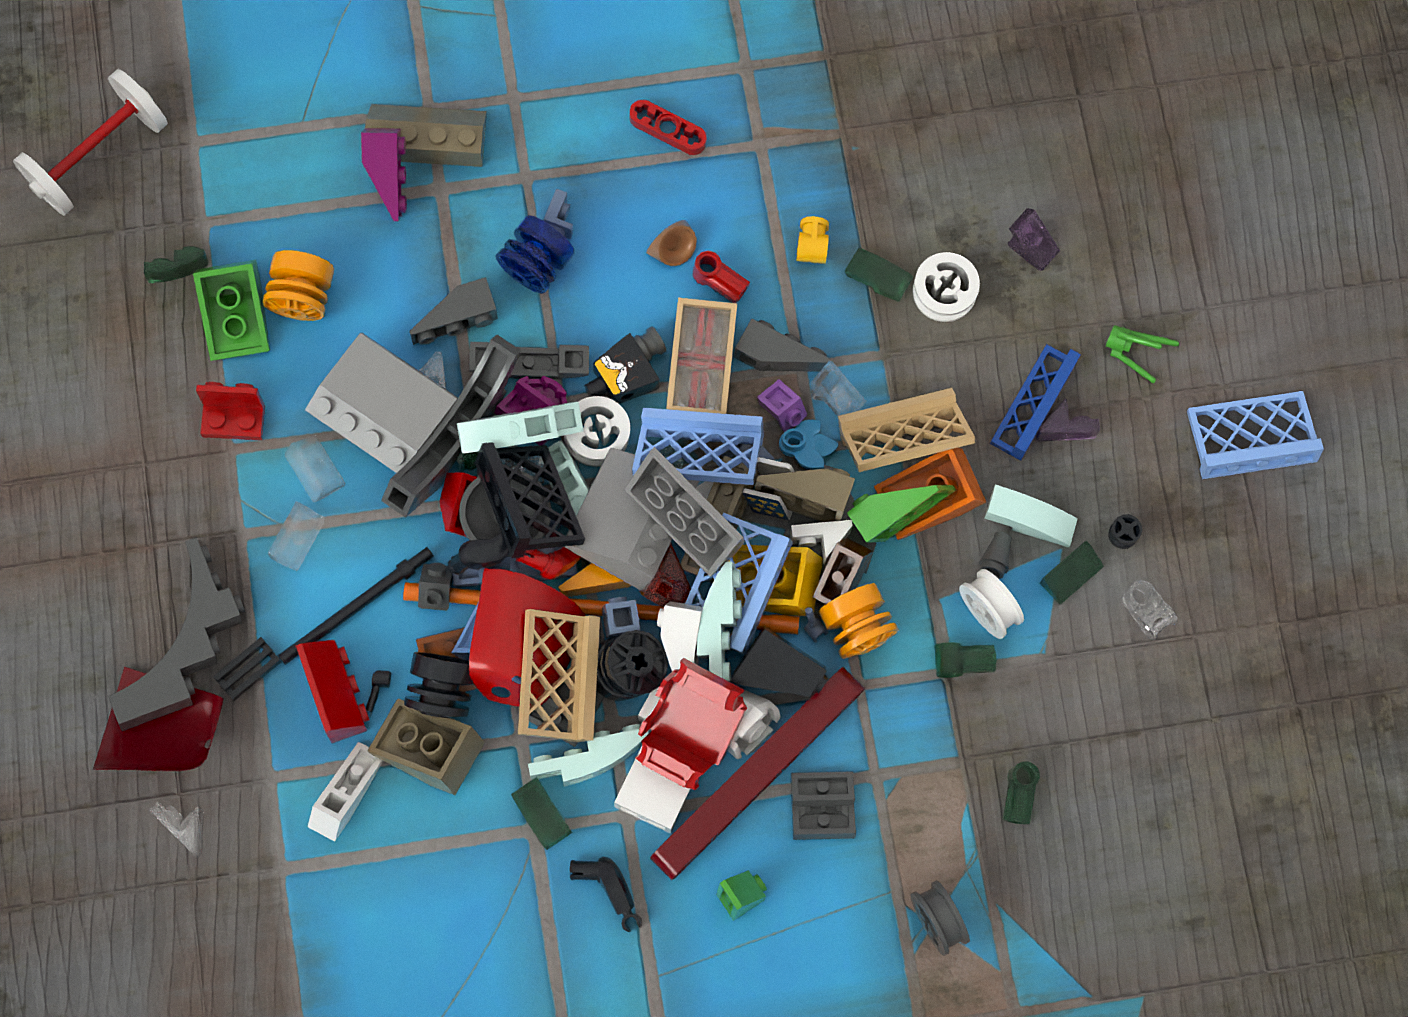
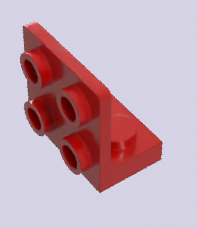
M206 382L205 385H197L196 392L203 404L200 432L202 437L262 440L265 404L257 388L246 383H238L235 387L224 386L219 382Z

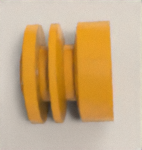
M294 250L275 252L269 270V275L273 280L266 284L265 289L267 292L264 294L262 301L264 307L271 312L291 319L302 321L321 320L325 315L326 309L324 305L328 301L327 294L323 291L331 288L334 274L333 265L319 256Z
M875 583L853 589L830 601L819 610L827 630L839 628L843 630L833 639L835 645L847 643L838 650L842 659L868 653L883 645L899 631L896 623L885 624L892 618L890 612L875 614L874 611L885 602Z

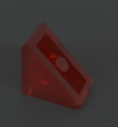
M671 542L654 578L641 591L639 590L642 596L663 608L670 601L685 604L691 590Z

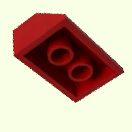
M335 640L296 645L325 733L331 743L366 732L367 729L364 722L370 721L364 703L359 705L357 703L355 693L360 692L355 676H348L345 665L350 664L345 647L338 648Z

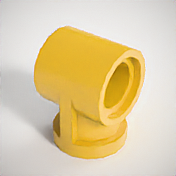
M805 217L800 221L802 232H799L796 261L826 264L829 235H826V232L829 230V222L821 217Z

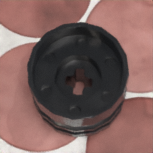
M634 630L624 632L601 642L598 648L596 691L607 699L623 701L648 694L658 688L666 677L668 667L666 652L660 641L648 632Z
M414 652L410 673L423 678L422 684H408L407 690L420 694V697L406 696L404 705L422 714L435 717H467L469 707L457 704L456 702L471 701V695L459 690L460 685L474 684L469 675V660L433 653Z

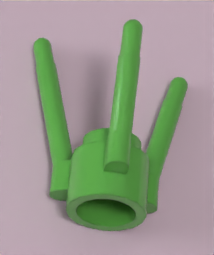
M1114 325L1105 346L1112 349L1110 356L1120 359L1151 383H1155L1156 379L1122 352L1126 351L1129 353L1133 342L1157 349L1162 348L1161 344L1179 346V342Z

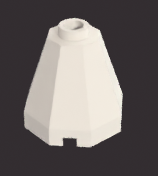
M746 690L739 696L743 697L747 710L728 748V752L737 760L742 758L741 752H744L746 755L752 754L771 735L773 729L769 725L772 720L778 723L781 718L779 709L770 700Z

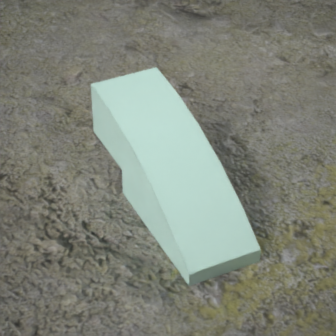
M995 484L984 519L1011 526L1012 531L1070 547L1078 518L1036 498Z

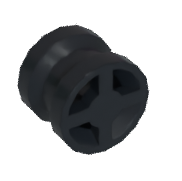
M1123 514L1117 517L1108 531L1109 540L1117 548L1128 549L1140 538L1142 525L1135 516Z

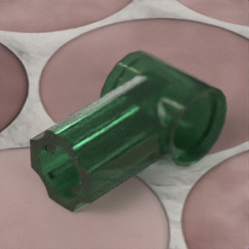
M948 642L934 646L937 677L954 678L962 676L964 673H994L996 671L997 660L994 645L961 646L960 643Z
M1023 761L1013 766L1007 775L1008 788L1002 820L1015 824L1030 825L1035 789L1040 779V772L1033 763ZM1018 769H1025L1029 772L1031 780L1028 785L1021 784L1016 776Z

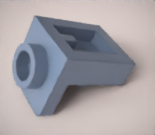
M559 189L555 190L543 219L544 230L554 238L563 239L565 237L571 239L573 224L565 221L571 205L567 203V192Z

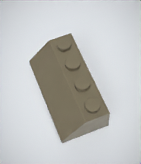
M371 104L366 117L365 128L401 129V137L406 139V153L401 155V162L483 166L487 111Z

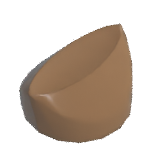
M686 220L675 222L664 229L653 240L646 253L666 265H681L695 251L697 243L695 232Z

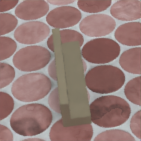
M724 456L723 462L727 463L732 458ZM740 463L731 470L734 473L748 474L749 469L743 463ZM756 470L754 485L714 482L707 501L721 515L724 512L741 519L748 503L742 494L744 488L753 490L760 473ZM730 523L737 530L738 526ZM685 552L679 568L697 576L700 566ZM714 578L707 580V582L713 584Z

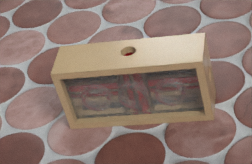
M678 298L666 409L726 414L737 312L736 303Z

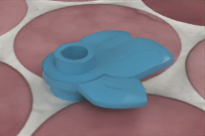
M820 420L801 421L795 428L786 430L779 439V449L783 454L794 457L800 466L811 470L823 469V458L832 455L837 450L839 444L835 440L820 434Z

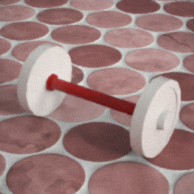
M117 69L108 77V80L125 105L48 173L23 152L13 160L17 169L29 182V188L63 216L71 211L74 206L63 190L57 185L56 181L133 113L145 125L157 133L168 124L165 116L149 93L122 70Z

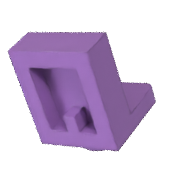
M780 379L757 396L759 404L778 420L780 428L784 432L800 424L807 416L801 398Z

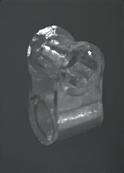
M1138 580L1124 592L1122 597L1124 606L1135 618L1139 627L1149 639H1157L1158 633L1169 625L1174 626L1178 623V618L1173 609L1162 599L1151 583L1145 580ZM1133 590H1139L1144 594V603L1137 602L1134 599ZM1161 618L1159 622H1157L1156 624L1154 623L1155 620Z

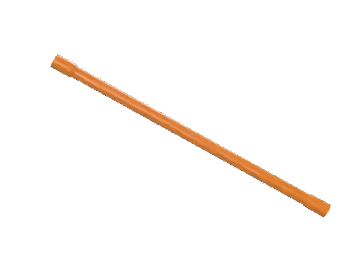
M405 582L403 600L418 602L419 583ZM451 588L449 603L477 605L481 590ZM569 598L580 607L585 615L603 616L602 607L609 603L608 601ZM637 604L639 619L657 621L660 608L664 609V606ZM762 615L757 630H762L766 626L775 633L798 635L799 616Z

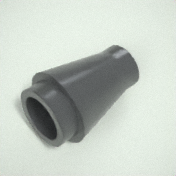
M996 532L994 534L993 540L979 561L980 570L986 569L998 579L1003 578L1009 569L1010 544L1012 540L1010 535L1003 532Z

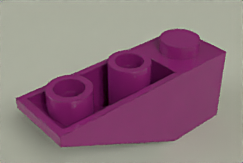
M365 128L361 132L362 163L393 221H399L402 213L407 211V197L402 195L401 184H406V166H401V155L406 153V139L401 137V129Z

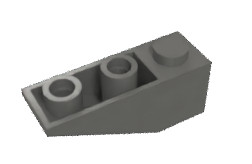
M486 277L458 285L410 330L413 345L417 343L420 345L430 344L437 337L447 334L448 336H456L473 326L478 328L486 327L492 324L493 320L498 319L496 306Z
M751 319L735 347L734 358L759 371L827 372L830 364V358L821 349L816 347L809 348L801 344L797 337L788 333L783 335L775 331V328L770 323L763 320L758 322Z

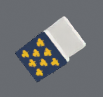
M758 457L757 469L760 475L795 472L790 464ZM744 488L742 494L754 513L790 520L792 511L787 510L780 496Z

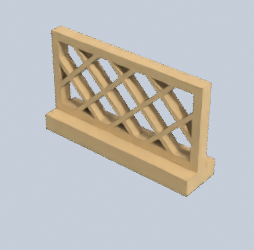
M952 388L838 416L842 444L847 446L859 472L975 443V436L956 403V394ZM933 426L944 429L941 433L930 431ZM952 431L964 434L957 437L949 436ZM904 434L915 436L912 441L902 438ZM923 438L934 441L929 444L920 443ZM875 441L886 443L883 448L873 446ZM894 446L905 448L897 452L891 450ZM865 453L876 455L870 459H861Z
M534 609L525 610L518 735L563 739L570 742L593 741L600 617L590 615L577 616ZM535 618H542L549 627V630L541 637L534 629ZM565 622L574 623L573 636L568 641L558 629ZM552 634L555 635L562 645L554 654L544 643ZM538 647L548 659L539 668L532 660L533 652ZM565 651L572 659L571 667L566 672L557 661V658ZM550 665L554 667L560 676L552 685L542 674ZM536 678L546 690L538 699L531 693V683ZM563 682L570 689V696L565 702L561 700L555 691ZM549 695L558 706V709L551 716H548L540 705ZM534 710L537 711L544 721L537 729L528 728L529 715ZM561 713L568 720L567 732H560L553 722Z

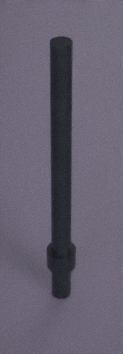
M426 547L408 561L404 559L396 565L397 569L278 656L286 665L299 655L296 645L319 641L402 579L407 580L416 574L415 570L434 557V555Z

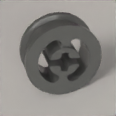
M939 881L932 882L931 889L921 894L917 891L911 893V901L916 914L931 942L941 955L949 954V948L959 942L964 945L970 942L967 928L956 905Z

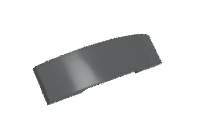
M470 342L469 372L474 373L489 342ZM559 345V348L517 347L521 350V353L509 378L521 379L528 376L529 379H541L542 376H546L551 379H566L588 376L589 346Z

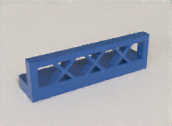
M1046 344L990 444L1021 461L1081 354L1070 349L1066 355ZM1047 355L1062 362L1058 371L1046 373L1043 361ZM1040 368L1042 375L1035 376ZM1054 377V379L1052 380V382H1051V384H1050L1048 378ZM1043 380L1047 390L1045 395L1033 397L1029 387L1030 384ZM1026 393L1028 399L1022 400ZM1041 401L1036 409L1035 402ZM1030 404L1033 416L1029 420L1019 422L1015 410L1019 406ZM1012 417L1014 423L1007 425ZM1026 426L1022 433L1021 427ZM1016 428L1019 440L1015 447L999 439L1003 431Z

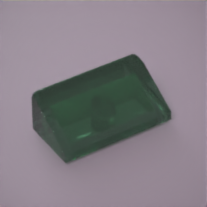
M1086 540L1044 576L1040 584L1061 605L1099 572L1104 565Z

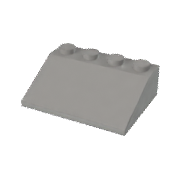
M360 333L321 382L305 411L397 473L429 439L458 397L364 333Z
M654 447L624 490L711 577L725 562H728L744 544V537Z
M610 448L576 515L585 541L583 545L566 546L565 548L641 591L654 578L672 538L624 490L633 477L632 468L635 454ZM688 480L695 488H697L699 481ZM570 529L566 536L573 535Z

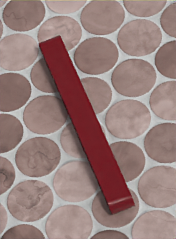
M844 667L839 669L826 682L819 693H815L652 854L650 859L671 880H674L865 690V687Z

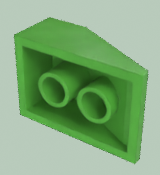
M250 260L197 269L193 273L210 361L270 351L257 261Z
M932 485L870 496L864 494L852 503L854 507L847 514L866 543L886 542L955 492L956 489L953 485Z

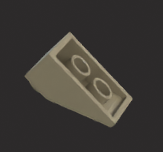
M826 468L759 475L756 480L755 491L780 496L787 510L817 521H841L855 478L850 477L848 472L838 468L833 470Z
M397 699L367 751L432 787L456 795L485 742L470 725L451 718L422 714L415 709L405 706L404 700Z

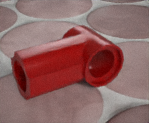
M704 251L697 256L692 274L695 281L701 285H708L732 303H737L749 287L750 282L722 263L720 257L712 251ZM709 264L713 267L714 271L704 272L700 265Z

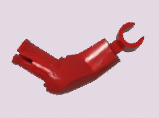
M561 547L559 550L548 554L538 549L526 550L525 553L529 554L530 557L524 554L523 557L516 558V561L540 571L541 578L553 580L570 570L582 557L565 547Z

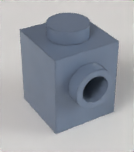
M627 597L608 599L609 603L602 607L606 638H611L628 631L641 630L636 600L627 601Z

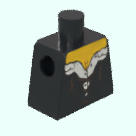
M629 333L595 360L593 371L597 378L584 385L589 397L602 396L607 393L610 399L620 404L659 389L660 379L631 333Z

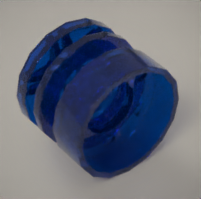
M527 215L514 230L516 240H507L504 243V248L500 249L495 256L499 265L514 280L534 292L543 294L549 289L550 283L557 278L554 269H564L575 254L571 243L558 230L535 216Z

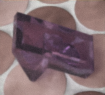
M1027 208L1009 228L1013 237L1008 242V246L1040 271H1043L1060 251L1040 217L1033 209Z
M1064 399L1040 427L1036 435V442L1095 439L1100 431L1099 419H1090L1089 416H1077L1069 420L1067 399Z

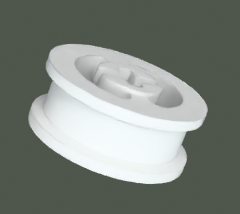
M943 252L930 256L918 268L913 284V298L918 309L930 319L940 322H951L964 317L972 309L979 292L980 280L977 270L968 259L959 254ZM953 273L957 274L958 276L954 279L951 289L946 288L941 293L939 302L934 300L933 298L939 294L941 286L945 287L951 281ZM960 278H961V279L964 281V283H965L966 291H962V290L960 289V285H961V280H960ZM926 283L932 285L931 293L933 298L927 292Z
M592 396L578 401L581 419L596 414L595 425L598 431H602L601 441L603 446L609 442L611 434L618 435V438L612 445L603 449H597L599 438L596 432H592L593 422L591 417H588L584 423L583 432L564 435V442L571 456L578 462L587 466L601 467L610 448L621 451L626 450L630 436V421L626 411L616 401L607 397Z
M981 569L977 572L976 580L970 584L963 583L960 585L959 591L966 606L977 621L994 637L1002 639L1007 635L1006 629L1011 625H1020L1024 622L1023 612L1016 599L1007 587L988 570Z

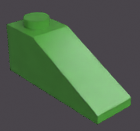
M748 870L720 882L716 895L734 921L763 902L766 898L763 892L767 888L758 874L752 876Z

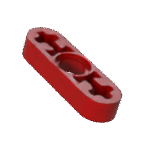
M637 100L631 105L629 118L635 128L689 155L700 154L705 149L707 137L701 127L647 100ZM643 110H647L648 117L644 116L642 119H638L637 112L641 113ZM652 120L655 121L654 127L652 126ZM665 121H670L675 124L676 130L667 134L660 130V125ZM681 128H683L684 135L681 134L680 139H677L680 135ZM694 135L698 136V142H694L693 145L688 144L689 138H693Z

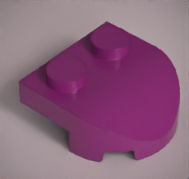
M525 376L516 382L514 389L496 406L494 413L502 415L567 403V393L558 382L549 377L542 376L541 379H529L528 376ZM549 439L537 441L535 443L538 445H545V443Z

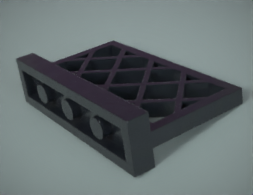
M494 442L482 443L475 460V465L511 558L523 557L526 550L583 545L585 541L584 534L547 445L496 449ZM541 456L544 465L540 467L529 461L528 457ZM508 458L517 463L513 470L504 465L501 459ZM524 467L535 473L536 476L531 480L518 472L520 468ZM542 477L552 483L553 489L549 490L536 482ZM513 479L526 486V490L522 493L511 487V480ZM533 490L546 499L541 504L527 496L528 493ZM550 500L562 507L563 512L561 514L546 507ZM521 503L536 510L533 517L520 510L519 506ZM540 514L555 521L552 528L537 520ZM561 524L570 529L573 535L565 536L556 531V529ZM533 527L546 536L545 538L532 539L529 529Z

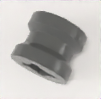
M653 326L646 329L645 334L633 337L648 362L652 360V356L656 354L662 355L666 352L665 344Z

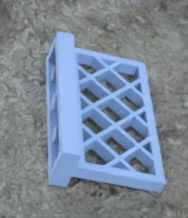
M1303 391L1188 408L1187 410L1201 462L1199 470L1202 479L1318 462L1324 450L1321 438L1317 439ZM1297 401L1300 412L1296 417L1281 409L1284 403ZM1264 406L1273 412L1268 421L1252 413L1256 407ZM1235 410L1245 417L1239 425H1236L1224 417L1228 411ZM1208 415L1216 421L1209 430L1198 423L1197 416ZM1276 415L1291 422L1286 432L1271 424ZM1248 419L1263 427L1257 436L1242 428ZM1219 423L1234 431L1228 441L1213 432ZM1296 425L1306 431L1308 439L1297 440L1289 435V433ZM1266 429L1281 438L1277 444L1270 445L1260 439ZM1239 434L1252 443L1249 448L1240 449L1231 442ZM1208 438L1223 446L1219 453L1207 454L1204 444Z
M643 408L641 415L642 426L632 468L633 476L642 461L654 447L660 451L670 445L676 452L666 459L672 464L683 458L689 465L677 470L687 480L754 485L760 446H762L764 438L763 417ZM647 437L663 438V440L652 446L647 441ZM685 439L693 440L694 442L682 448L676 441ZM709 441L723 443L713 451L706 445ZM749 444L753 445V447L742 453L736 445ZM700 447L706 455L695 461L689 453ZM730 450L736 457L724 463L718 456ZM711 460L719 466L713 471H704L701 466ZM743 463L749 470L748 474L734 473L731 469Z
M723 512L722 516L728 522L740 527L744 542H746L751 554L750 558L736 563L735 568L737 569L754 561L758 571L755 579L744 584L741 579V588H736V592L742 590L746 601L742 607V618L737 620V627H733L734 629L730 636V648L746 655L793 542L788 537L773 533ZM744 528L754 533L747 535ZM760 535L771 539L767 551L757 555L754 554L749 542L750 539ZM764 557L761 565L759 566L757 560ZM700 567L685 604L703 607L705 600H703L699 591L700 586L707 580L712 578L715 580L719 571L711 577L709 575L705 576L706 572ZM752 585L749 594H747L745 588ZM696 596H697L698 599H699V602L696 603V604H693V603H694V600H695V598H696Z

